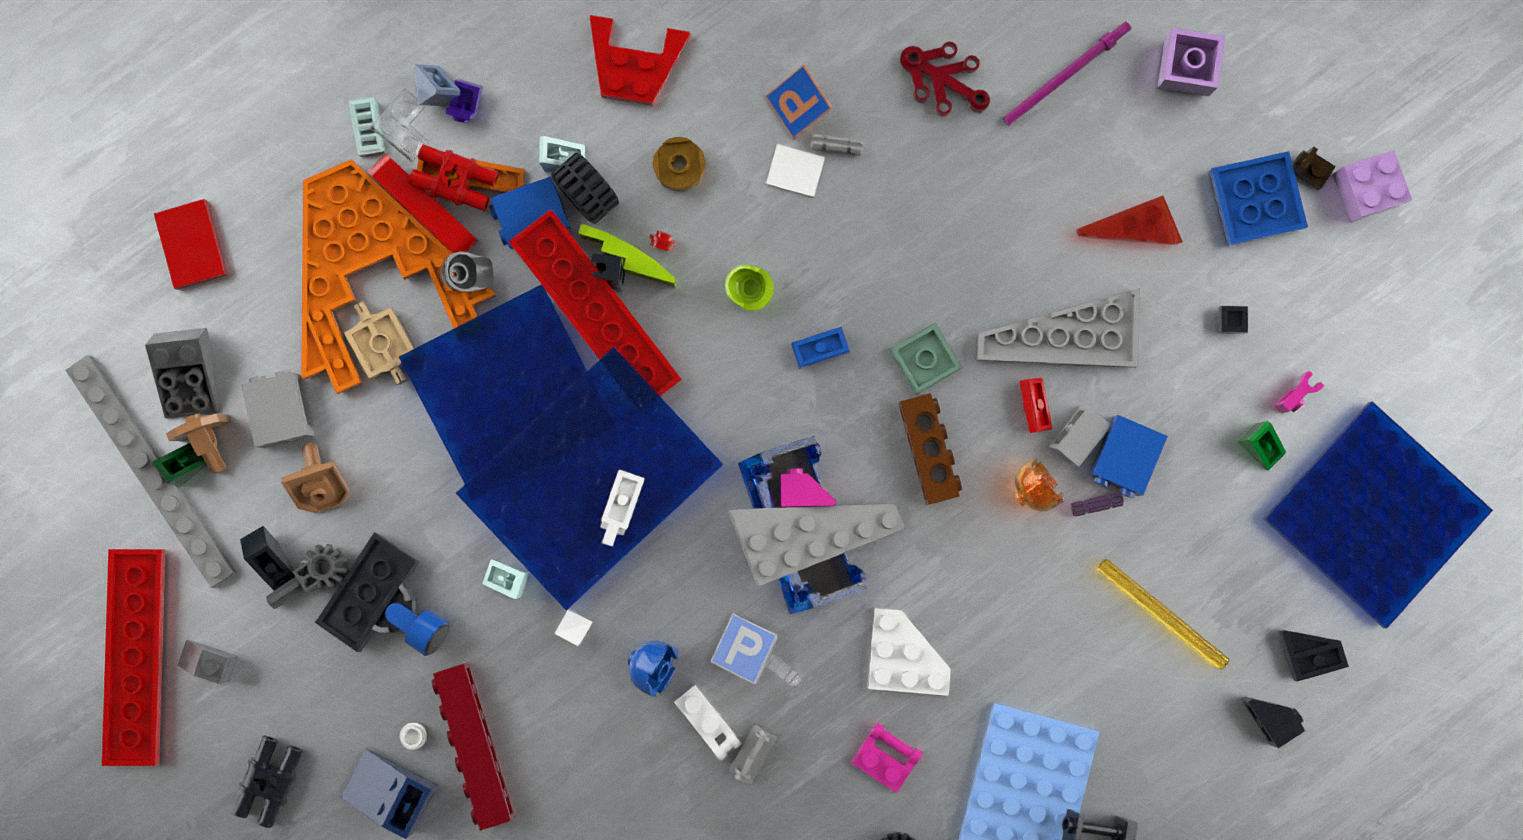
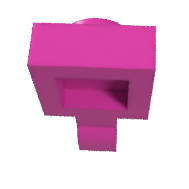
M1307 371L1300 378V382L1295 387H1292L1275 407L1281 413L1295 412L1305 403L1303 398L1308 393L1318 392L1325 385L1319 382L1314 387H1311L1308 384V380L1313 374Z

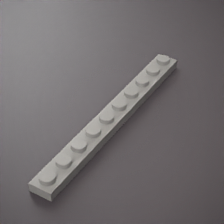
M86 355L67 368L65 371L209 586L215 588L235 574V569L178 485H169L152 465V462L158 459L159 456L92 356Z

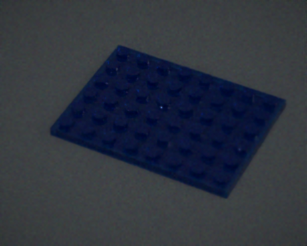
M613 347L456 492V495L565 610H568L724 464L621 353ZM620 469L645 479L627 530L625 529L624 535L617 533L613 546L602 543L607 529L601 528V520Z

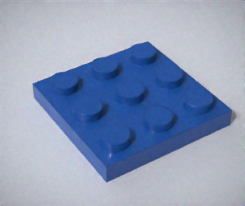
M1289 151L1219 166L1209 170L1228 246L1308 228Z

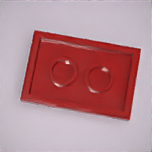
M201 199L154 213L174 289L178 290L227 275L207 200Z

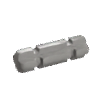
M814 134L811 147L814 150H822L824 148L829 152L844 154L850 152L851 155L859 156L862 153L863 141L856 139L848 141V138L834 136L824 138V135Z

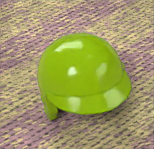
M743 264L733 268L728 273L725 279V290L728 298L742 309L754 311L763 308L770 302L774 293V283L769 273L761 267Z

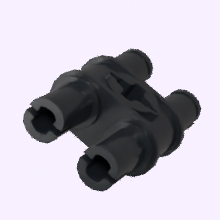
M264 735L261 738L255 756L248 760V768L242 782L238 785L240 793L232 814L240 818H247L255 797H262L265 803L257 824L266 828H272L280 807L287 803L286 798L293 781H296L295 770L303 750L299 747L288 745L280 766L274 767L269 762L278 740ZM267 776L269 777V782L272 783L268 787H266V781L263 780Z

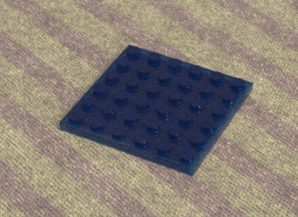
M542 284L399 356L472 499L616 427Z
M1370 401L1263 519L1382 628L1387 629L1489 516L1493 509L1373 401Z

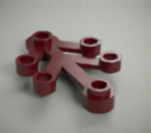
M949 41L940 48L923 51L917 46H909L902 51L900 64L904 70L911 73L915 101L924 103L930 95L929 88L923 83V72L931 77L937 103L935 110L939 116L945 117L952 110V104L946 97L944 85L966 98L969 108L973 112L981 113L988 108L990 96L986 91H974L950 76L963 72H976L980 65L978 57L970 55L964 61L935 67L928 61L943 57L948 60L953 59L958 50L955 43ZM951 47L954 53L947 54L944 49ZM910 55L917 56L918 61L911 62L908 59V57ZM974 61L976 67H968L967 62ZM917 91H925L926 97H918ZM982 96L984 103H977L975 97ZM946 104L948 111H941L939 105Z

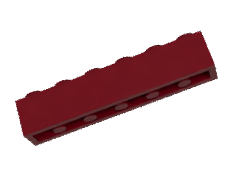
M469 662L433 673L434 679L431 680L434 693L440 696L442 705H439L440 714L443 721L447 720L450 731H447L448 741L451 747L455 746L457 753L455 764L458 772H462L464 776L463 791L467 799L470 798L473 806L470 813L474 825H478L479 830L482 831L512 821L515 817Z

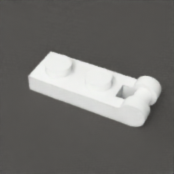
M696 684L674 701L720 761L728 756L726 753L732 748L737 749L742 744L737 735ZM723 732L727 739L719 744L715 738Z

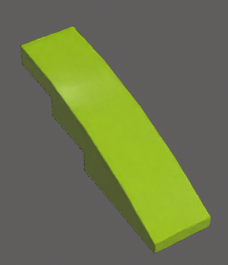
M581 224L579 230L580 237L602 244L601 252L603 255L622 257L625 262L623 267L625 273L676 288V278L654 259L633 245L607 232Z

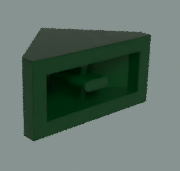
M191 443L152 462V465L169 485L179 486L184 485L207 466L203 456H197Z

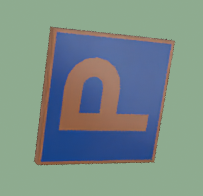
M802 65L765 96L792 139L797 138L833 109L805 65Z

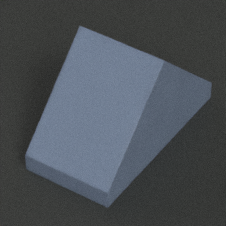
M415 65L419 105L444 106L460 95L459 88L440 66Z

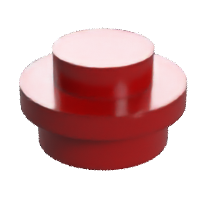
M657 230L656 234H650L649 237L652 239L651 246L665 251H670L671 247L675 246L676 243L674 240H671V234Z

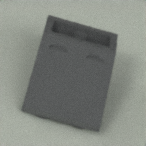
M207 328L153 334L145 344L164 417L172 418L218 412L213 350Z

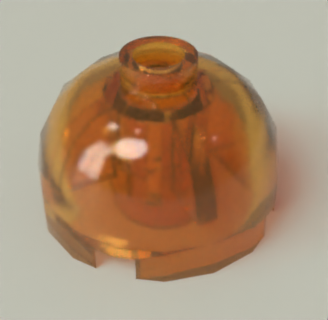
M1036 457L1026 462L1015 475L1014 483L1017 491L1014 493V496L1022 506L1027 504L1031 509L1043 512L1049 511L1065 501L1063 493L1057 494L1055 491L1058 485L1041 461L1037 463Z

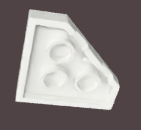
M874 608L868 689L949 696L950 667L901 610Z

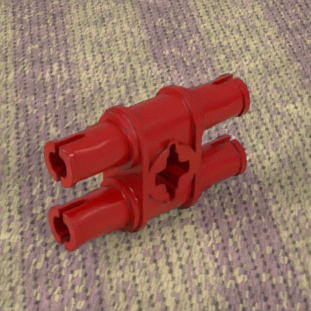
M422 144L418 153V159L438 166L440 169L439 174L435 177L413 169L408 183L430 191V195L434 198L440 197L454 202L456 206L465 204L486 211L490 197L468 189V183L474 179L494 187L498 180L499 172L477 164L474 158L468 159L453 153L452 150L443 152ZM456 173L460 179L458 181L454 180L451 184L448 177L449 175L454 176Z

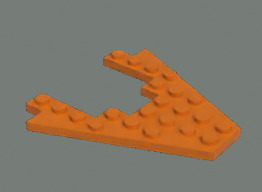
M352 159L303 180L301 376L307 380L327 371L337 394L363 384L332 312L356 301L347 280L348 276L391 257H394L402 278L405 280L428 270L455 334L460 341L484 330L474 306L496 297L495 292L490 288L460 292L445 285L441 279L440 270L442 263L452 252Z

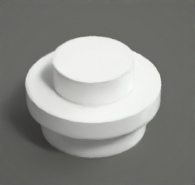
M411 722L401 729L400 741L405 748L416 750L425 744L427 731L420 723Z

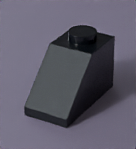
M264 526L240 539L244 560L273 591L295 577L292 572L294 569L280 544Z
M1249 697L1241 699L1271 746L1280 748L1306 731L1301 724L1304 720L1295 708L1291 709V707Z

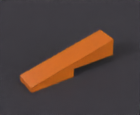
M418 159V171L435 177L439 174L440 169L438 166ZM476 160L477 164L499 172L498 180L494 187L474 179L468 183V189L506 193L523 186L525 169ZM456 173L454 176L449 175L448 177L451 184L454 180L458 181L460 179Z

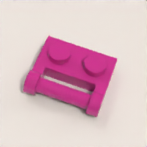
M877 722L851 763L897 793L920 760L923 752L918 748L913 749L884 730L885 726ZM880 739L906 756L908 759L905 764H902L875 746V741Z

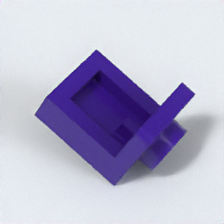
M456 79L454 84L459 88L460 95L450 102V106L446 107L445 114L451 115L455 121L467 122L477 116L483 86Z

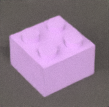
M1172 28L1164 41L1158 88L1210 96L1218 88L1225 36Z
M1394 150L1346 165L1333 173L1350 222L1400 207L1412 200Z

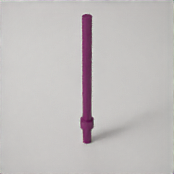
M1125 21L1111 33H1105L1099 38V42L1005 115L1003 117L1004 122L1010 126L1105 50L1109 51L1117 45V41L1132 29L1130 24Z

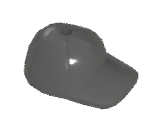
M456 252L449 255L442 263L440 270L441 279L445 285L453 290L470 292L489 288L493 285L492 261L487 257L468 252Z

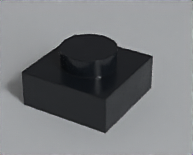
M1220 306L1219 333H1248V306Z

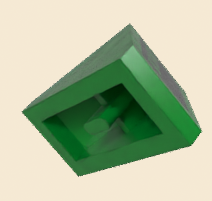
M1269 421L1256 423L1238 441L1267 471L1287 453Z

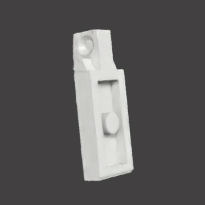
M619 469L601 520V528L607 529L602 543L613 546L616 534L624 535L645 478Z

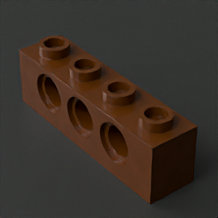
M929 393L900 401L898 406L926 506L960 497L958 491L962 490L959 476H954L951 465H955L952 450L946 449L944 440L948 439L945 425L939 424L937 414H940L941 411L937 398L932 399V395ZM920 416L929 418L931 422L929 430H921L918 427L917 419ZM927 442H934L937 445L938 452L935 456H929L925 453L924 446ZM935 467H940L945 472V478L942 482L934 481L931 476V472Z

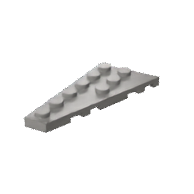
M1140 288L981 332L978 334L977 361L1136 368L1138 367Z
M896 504L728 510L757 587L905 529Z

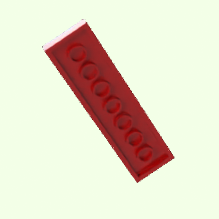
M552 209L509 241L639 412L682 380L606 280L597 279L593 276L592 273H600Z
M108 549L102 766H157L160 762L166 549Z

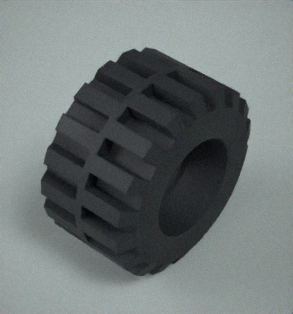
M576 152L551 173L552 179L575 208L593 224L598 223L619 204L616 193L585 157Z

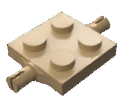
M360 302L359 305L356 304L354 308L362 320L355 327L344 332L368 378L372 380L383 373L391 372L397 385L407 381L400 366L418 353L395 311L389 307L378 314H370L365 302Z

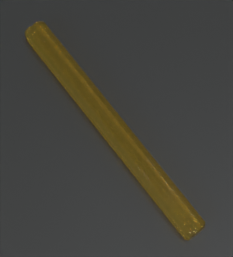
M1104 559L1097 568L1099 572L1215 667L1223 670L1228 665L1230 659L1109 559Z

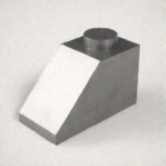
M186 640L178 666L193 676L221 684L230 681L238 656L198 642Z

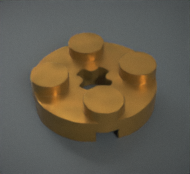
M673 137L663 142V145L656 150L653 157L654 173L662 186L675 191H684L698 185L706 168L704 153L700 147L685 137ZM676 158H681L682 162H687V165L680 171L676 167H672V163L676 162Z

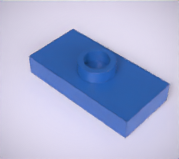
M842 327L791 343L799 369L850 353Z

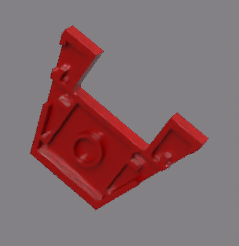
M590 15L601 97L653 106L668 80L672 68L679 60L682 50L689 42L691 33L689 31L667 28L662 54L611 46L614 19Z

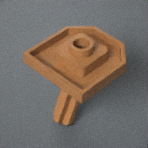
M200 413L185 418L186 423L166 433L169 441L183 442L189 440L197 456H203L212 473H219L226 468V464L216 448L218 441L213 429L231 423L229 415L213 414L201 416Z
M305 444L301 448L305 468H302V471L281 477L282 485L298 509L318 513L342 505L349 493V487L334 461L321 464L317 444Z

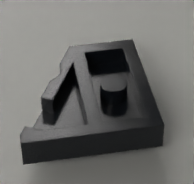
M1287 630L1279 631L1294 681H1302L1349 667L1340 640Z

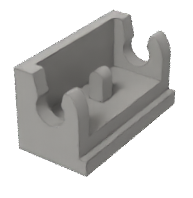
M1080 406L1049 445V448L1068 463H1073L1079 467L1112 425L1091 407Z

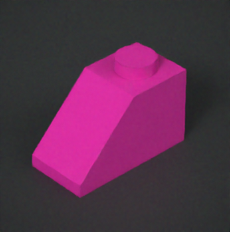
M787 469V474H781V507L836 506V500L809 474H803V469Z

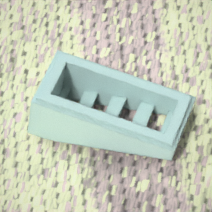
M374 97L348 101L358 156L385 153L378 101ZM371 109L369 112L359 113L360 110ZM372 119L373 122L361 124L360 120ZM375 130L373 134L362 135V131ZM377 140V144L363 145L365 141Z

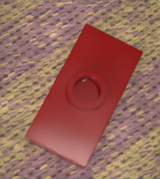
M1033 378L1019 381L1029 433L1052 430L1053 427L1043 379Z

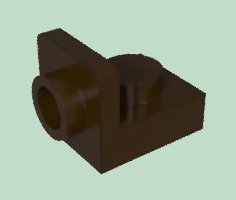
M1313 146L1308 151L1303 150L1294 161V164L1297 165L1294 172L1295 176L1315 189L1320 190L1336 166L1317 155L1318 148Z

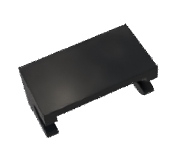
M592 253L591 261L595 262L597 269L601 271V273L593 272V276L597 279L608 280L607 282L612 288L623 292L625 271L623 269L625 262L623 258Z

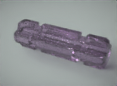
M1112 493L1108 497L1104 495L1086 499L1084 502L1071 503V511L1075 517L1085 515L1086 512L1088 514L1110 509V507L1123 506L1124 499L1121 493Z

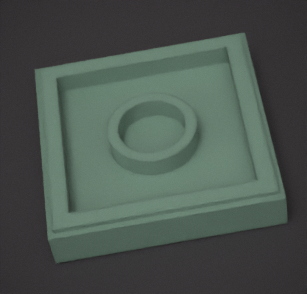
M936 323L889 349L915 395L962 369Z

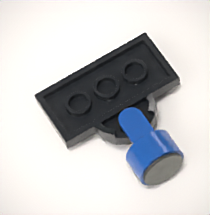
M376 532L373 533L315 622L356 652L363 650L374 631L379 633H396L402 630L406 633L405 643L424 656L433 654L441 646L450 629L449 622L430 609L425 610L419 616L415 614L416 600L413 592L406 586V582L420 561Z

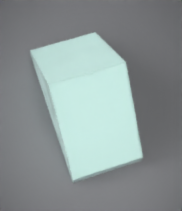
M546 136L540 137L539 163L545 172H553L575 152L585 157V145Z
M491 559L482 584L511 598L518 599L522 598L530 572Z

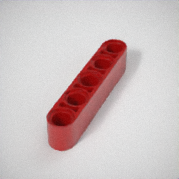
M386 153L369 169L368 173L452 253L468 252L478 242L427 191L409 184L410 175Z

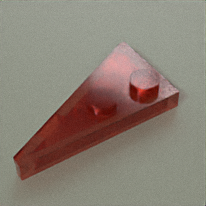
M1163 195L1076 230L1078 237L1178 245L1183 242Z

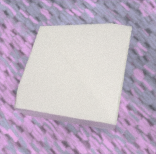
M569 609L555 634L576 646H580L593 622Z

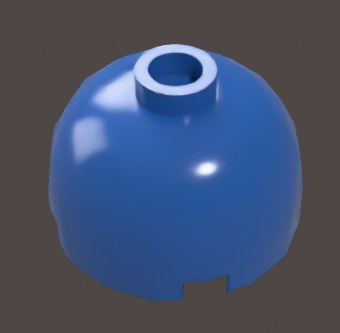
M649 641L641 645L637 650L632 651L628 658L631 682L639 690L652 697H656L655 692L662 693L674 675L676 668L671 667L673 658L678 660V650L665 642Z

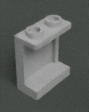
M282 370L275 373L276 377L266 379L265 376L250 378V383L241 385L254 447L263 449L314 437L312 426L307 425L298 381H301L299 374L292 373L291 370Z

